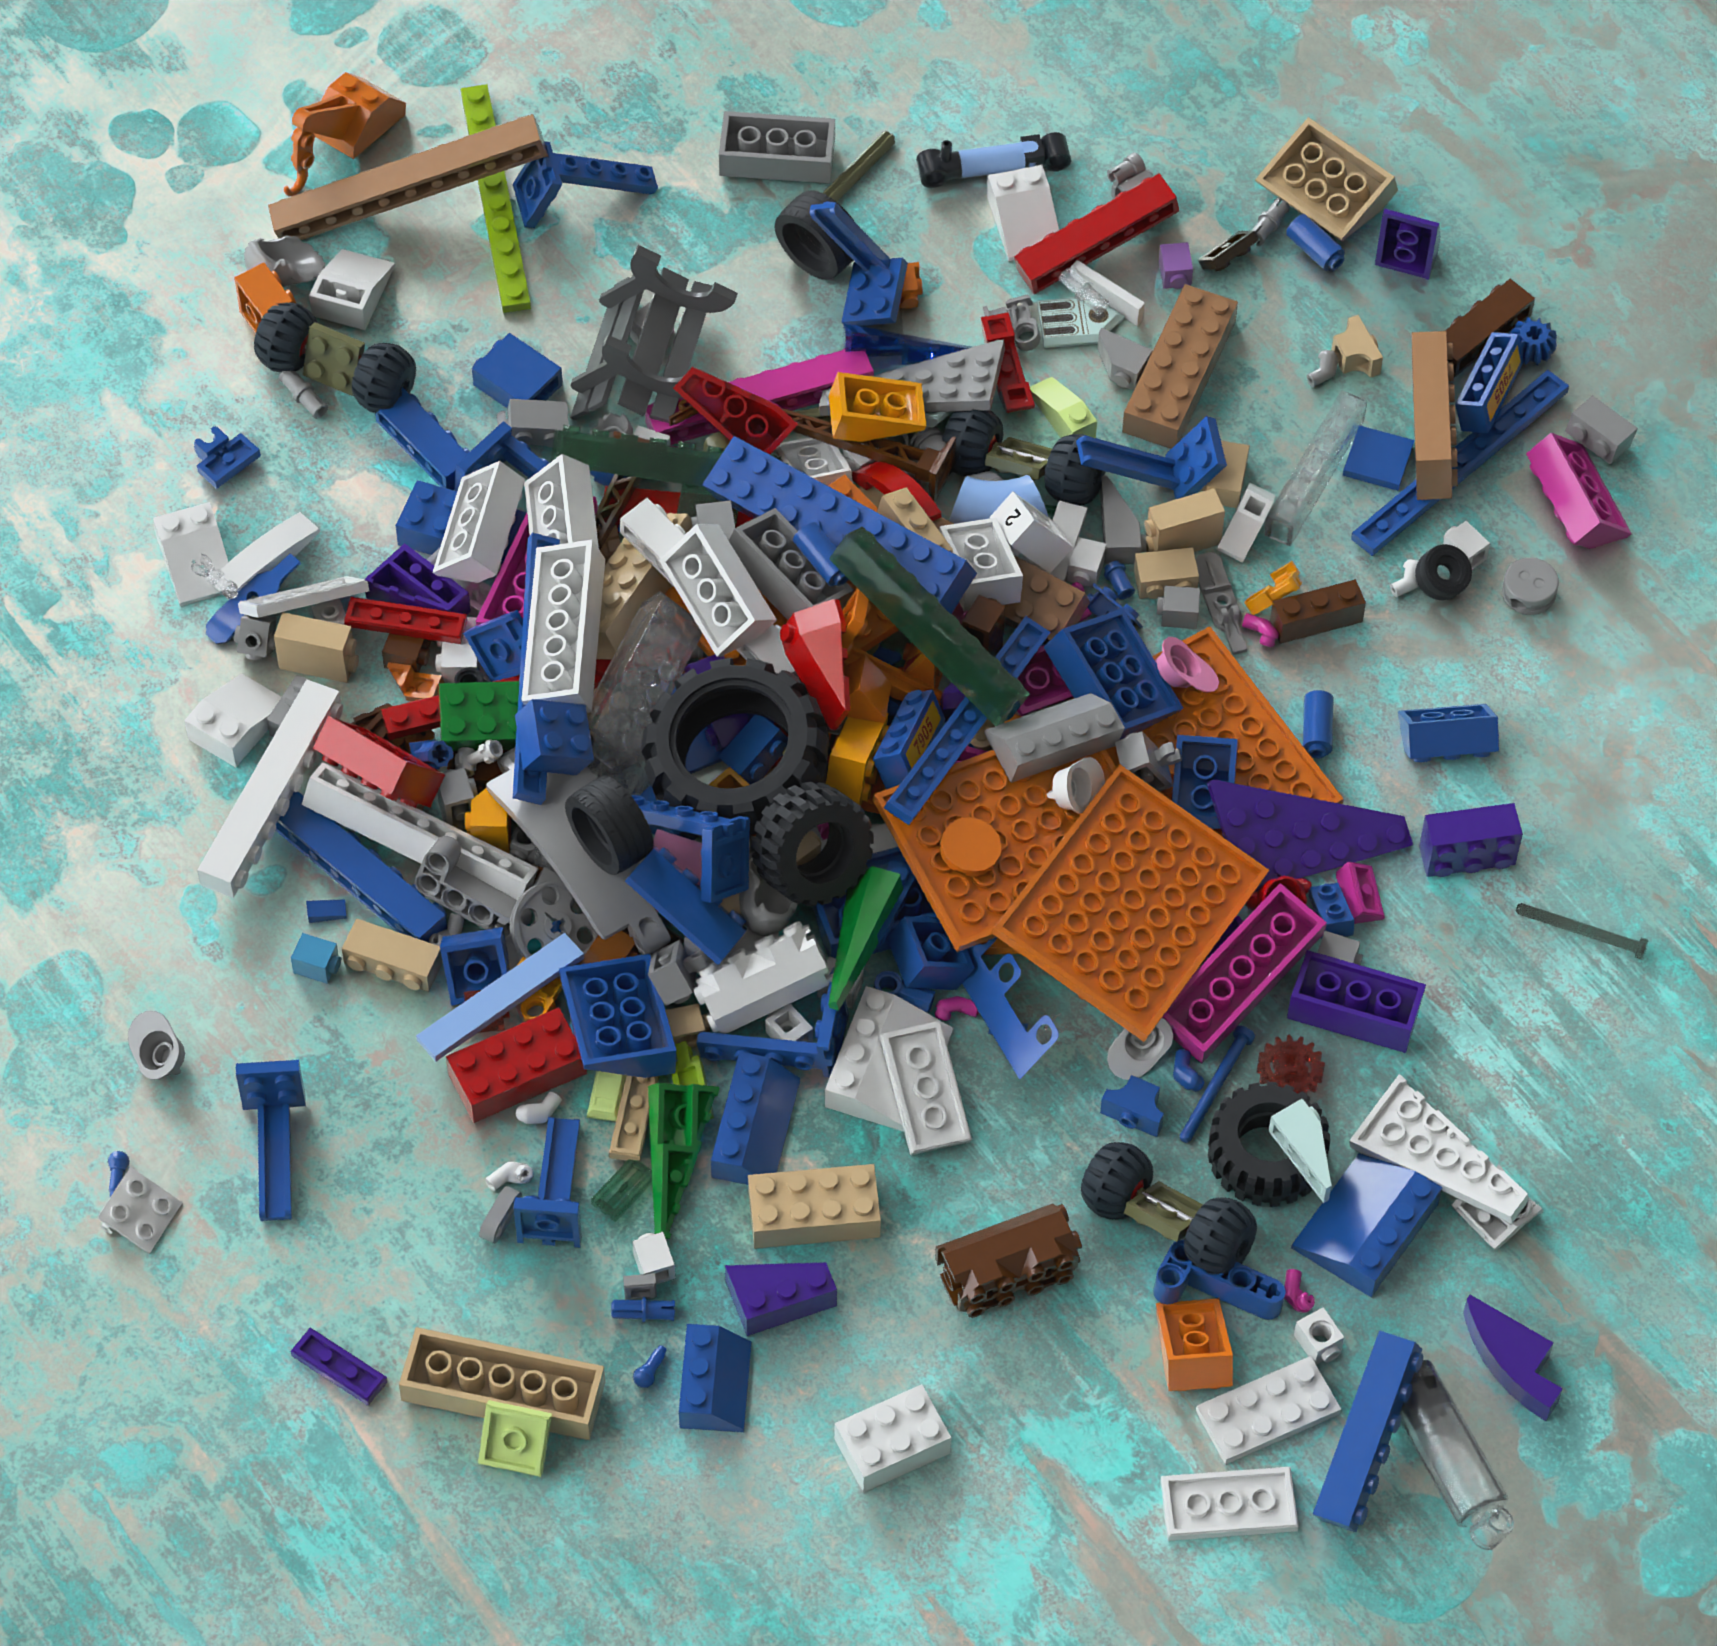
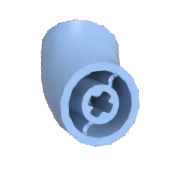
M1029 475L1004 481H986L966 476L949 521L957 524L989 519L1012 491L1046 516L1048 514L1042 497Z

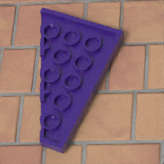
M1212 780L1207 782L1223 837L1269 869V872L1254 892L1259 891L1268 880L1277 879L1281 876H1290L1295 879L1305 878L1342 867L1347 862L1356 863L1413 846L1405 816L1225 781Z

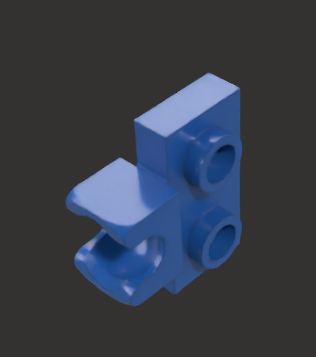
M213 426L211 428L214 434L213 442L206 443L202 439L197 438L194 442V449L197 456L202 460L197 465L198 473L217 489L261 457L260 449L242 433L229 441L228 436L223 431Z

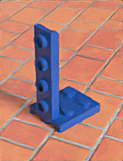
M544 141L548 156L526 163L513 182L523 224L527 228H535L540 219L544 217L547 208L552 200L556 198L558 191L562 187V183L642 194H653L658 189L652 166L553 153L550 142Z
M827 201L823 204L811 205V218L855 261L853 263L841 322L846 327L896 323L908 262L903 257L889 258L836 202Z
M1208 416L1165 454V457L1090 436H1081L1076 441L1081 465L1172 489L1175 499L1198 493L1227 466L1216 418Z
M503 421L456 464L454 491L458 492L462 477L498 461L504 463L507 460L529 479L547 466L549 462L535 455L525 442L512 436V427Z
M518 610L474 626L463 633L491 682L520 675L523 619Z
M631 795L644 814L648 824L702 835L701 901L713 903L749 890L750 818L738 816L727 819L718 817L717 812H695L693 807L690 806L673 807L669 806L667 801L657 800L650 802L645 801L643 796Z
M829 982L828 992L823 993L821 997L822 1020H817L815 1027L817 1043L701 1032L698 1034L696 1041L700 1057L710 1061H720L722 1059L737 1062L739 1052L770 1057L781 1066H792L801 1070L821 1069L823 1076L830 1078L844 1041L849 1016L846 999L839 1011L829 1008L832 982Z
M299 1060L236 1063V1078L243 1110L258 1109L260 1221L292 1219L290 1107L306 1106Z
M548 1117L538 1197L531 1195L523 1198L515 1197L513 1209L517 1243H524V1238L543 1239V1245L555 1246L556 1240L571 1241L574 1242V1247H581L582 1232L579 1202L571 1200L580 1119Z

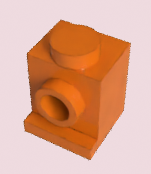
M919 262L908 263L899 309L918 307V295L923 294L922 280L919 278Z

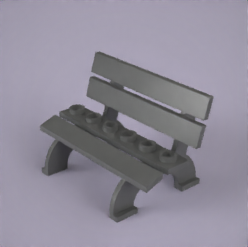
M638 245L630 263L633 273L632 277L618 282L613 288L600 295L599 302L607 307L587 369L571 381L570 386L578 392L570 418L577 420L587 415L590 410L594 411L606 405L615 377L620 375L626 379L617 403L618 405L644 416L654 391L657 395L649 418L669 423V416L675 413L679 398H683L673 387L688 372L706 314L727 310L735 303L738 293L716 282L713 285L697 281H694L691 290L687 291L688 278L663 267L659 274L657 266L659 265L661 255ZM647 289L654 294L633 358L631 359L629 356L631 345L627 344V340L643 292ZM680 306L685 309L663 376H659L658 373Z

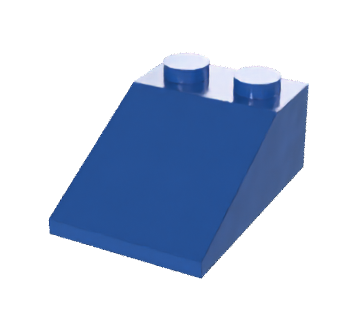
M1177 735L1176 749L1180 750L1182 760L1176 763L1174 768L1172 801L1209 828L1221 829L1207 782L1219 780L1235 783L1238 739Z

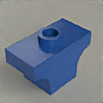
M1131 1075L1123 1088L1118 1090L1106 1089L1101 1100L1100 1113L1119 1121L1126 1128H1136L1154 1137H1158L1164 1118V1113L1156 1106L1160 1087Z

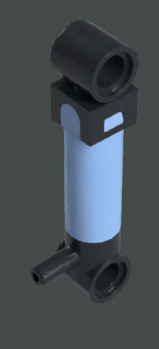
M1059 132L1048 133L1040 138V134L1021 136L1020 143L952 151V142L944 140L941 143V151L938 149H927L920 152L916 157L921 183L928 188L940 187L947 180L991 175L1042 165L1043 169L1045 165V168L1049 171H1061L1067 168L1072 161L1066 136Z

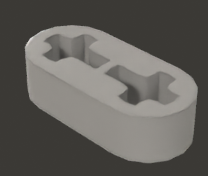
M505 1186L482 1223L479 1232L480 1238L494 1244L498 1242L514 1216L515 1197L522 1198L520 1191L509 1186Z

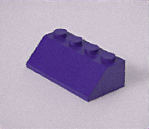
M1307 950L1291 995L1287 1019L1406 1053L1426 984Z

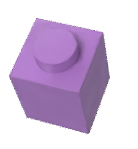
M1188 242L1160 244L1159 267L1163 289L1183 288L1184 284L1191 286L1193 266Z

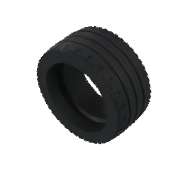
M807 190L796 197L776 218L774 223L775 234L781 247L802 270L819 279L830 280L840 274L852 263L853 259L810 216L811 205L836 201L819 191ZM840 206V207L846 212V214L851 218L850 214H848L847 211H846L842 206Z
M606 775L599 777L567 798L565 810L572 831L594 863L608 874L616 875L627 870L644 859L653 850V835L644 814L629 792L614 778Z

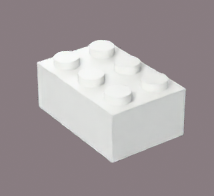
M922 1384L835 1423L834 1439L863 1493L951 1453V1436Z

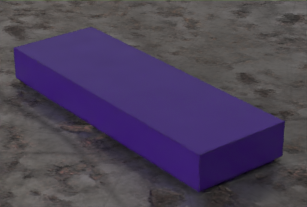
M311 1327L290 1351L292 1357L367 1406L370 1405L388 1382L385 1375Z

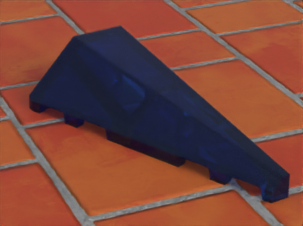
M843 323V349L845 348V352L865 351L868 357L901 355L902 365L916 364L972 347Z

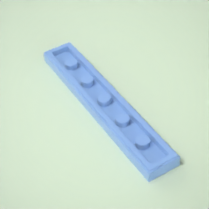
M563 933L417 1034V1041L435 1062L559 977V968L574 966L582 961L584 953L566 933Z

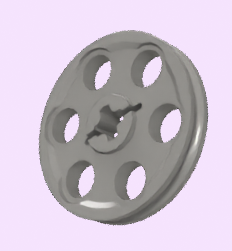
M550 880L533 885L516 901L510 917V935L513 945L521 958L525 957L527 959L532 956L528 952L527 945L533 938L539 940L543 948L563 933H566L585 955L598 936V933L594 930L583 911L580 914H575L570 909V901L574 897L562 880ZM545 888H551L556 893V900L552 905H547L542 900V892ZM526 908L532 910L535 915V921L531 926L524 925L520 919L521 912ZM551 920H560L561 924L559 925V929L561 930V933L558 931L553 933L551 932L550 929L553 927L552 923L550 922ZM581 927H586L591 932V939L587 944H582L577 939V931Z

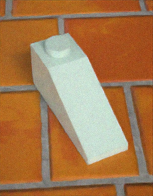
M1300 1099L1271 1116L1269 1132L1322 1202L1325 1203L1329 1200L1332 1185L1321 1119L1315 1108L1312 1106L1308 1107L1305 1101Z

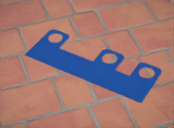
M995 937L986 944H977L967 948L975 969L962 984L1020 1080L1057 1041L1059 1032L1048 1015L1042 1016L1026 1032L1004 995L1020 978V967L1011 954H1006L989 971L981 957L996 941L997 937ZM1005 963H1011L1014 967V975L1008 982H1002L999 977V970ZM1047 1024L1052 1031L1051 1038L1048 1043L1040 1044L1036 1038L1037 1030L1041 1025Z

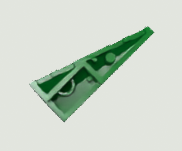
M872 866L866 870L864 875L861 874L858 877L857 881L859 883L853 889L851 887L847 889L829 997V1008L839 1011L879 943L877 934L903 892L901 874Z
M656 1083L648 1086L654 1233L663 1232L665 1239H670L671 1237L669 1232L675 1215L679 1213L681 1207L679 1203L684 1188L688 1187L702 1145L700 1140L705 1125L710 1121L712 1115L710 1110L714 1098L719 1094L718 1086Z

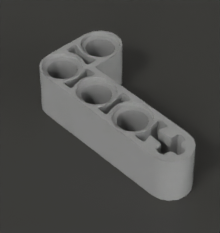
M439 837L424 856L416 875L415 886L418 891L486 930L503 927L506 941H512L510 917L517 900L457 867L456 864L461 855L460 844L453 837ZM527 908L520 914L521 922L526 926L532 920L531 911Z

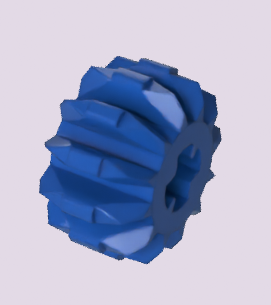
M1527 317L1525 323L1518 321L1515 324V328H1512V331H1510V334H1519L1525 365L1530 361H1533L1537 366L1541 360L1548 362L1551 354H1554L1556 351V331L1551 330L1550 323L1542 324L1540 318L1532 321Z

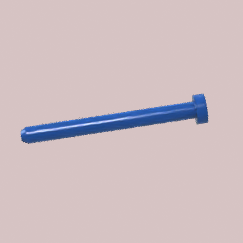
M1241 1025L1235 1028L1233 1032L1235 1039L1180 1133V1140L1182 1142L1188 1143L1192 1140L1245 1045H1251L1254 1041L1255 1034L1249 1028Z

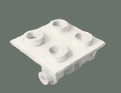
M130 1167L97 1218L103 1222L101 1228L105 1232L111 1234L115 1230L150 1254L183 1202Z

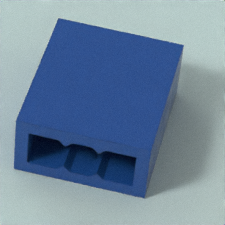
M508 333L502 340L495 342L491 351L483 358H479L472 367L473 385L506 408H508L510 399L546 401L563 385L562 368L511 333Z

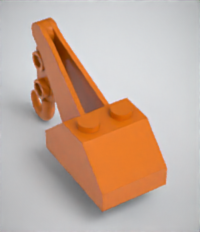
M348 72L342 74L328 86L321 101L298 108L292 117V124L297 128L291 136L293 141L291 161L297 171V179L291 189L288 186L284 187V193L288 197L297 195L305 186L308 178V169L312 166L315 159L313 154L315 137L350 158L355 159L406 115V103L362 77Z

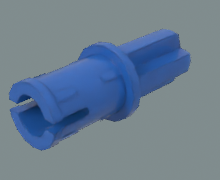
M642 1297V1300H613L611 1303V1316L614 1319H642V1322H645L646 1319L674 1321L675 1300H646V1297Z

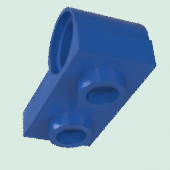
M1339 883L1311 887L1309 889V899L1315 913L1327 922L1325 931L1344 937L1353 936L1354 918Z

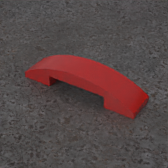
M1009 312L981 317L984 342L1004 340L1005 352L996 389L1006 413L1035 408L1030 386L1025 381L1016 349L1015 334Z
M873 462L852 471L853 481L863 489L868 490L875 487L885 495L907 487L931 521L942 517L940 509L928 493L901 469L888 463Z

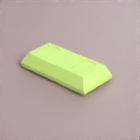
M596 1071L587 1118L616 1122L627 1075Z

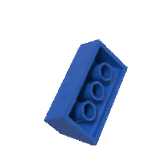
M739 1052L711 1158V1178L748 1185V1175L776 1173L778 1171L800 1085V1078L770 1057Z

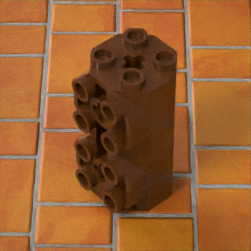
M1052 1203L936 1246L935 1260L937 1266L944 1265L943 1273L940 1274V1277L952 1304L957 1306L959 1311L967 1312L968 1317L975 1318L982 1315L989 1308L997 1305L1004 1307L1011 1304L1015 1300L1014 1293L1019 1289L1025 1290L1028 1296H1034L1048 1286L1054 1284L1063 1285L1074 1278L1072 1272L1078 1267V1263L1081 1262L1078 1249L1082 1248L1078 1233L1075 1230L1071 1231L1067 1223L1069 1222V1216L1063 1204L1056 1206Z

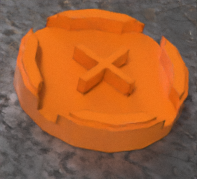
M966 817L957 819L947 826L942 834L939 849L942 859L949 868L955 872L958 870L965 873L964 875L973 877L984 875L994 868L1000 858L1002 844L999 834L990 824L981 819Z

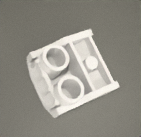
M1500 1165L1496 1167L1500 1171L1503 1170V1168ZM1528 1197L1529 1201L1511 1224L1460 1199L1451 1204L1461 1217L1495 1251L1502 1247L1526 1223L1544 1212L1538 1204Z

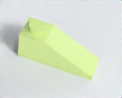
M1053 377L1030 386L1034 402L1060 438L1072 434H1084L1096 438L1097 420L1083 400Z

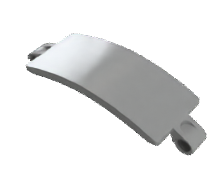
M515 747L503 753L500 758L494 759L495 762L497 761L502 775L489 781L486 784V789L544 855L602 939H608L621 930L628 928L630 937L633 936L637 948L643 955L652 954L671 942V938L656 909L625 882L627 877L643 859L621 873L610 875L594 863L572 831L565 810V802L574 792L597 779L592 771L586 767L578 775L547 773L546 800L542 805L512 798Z

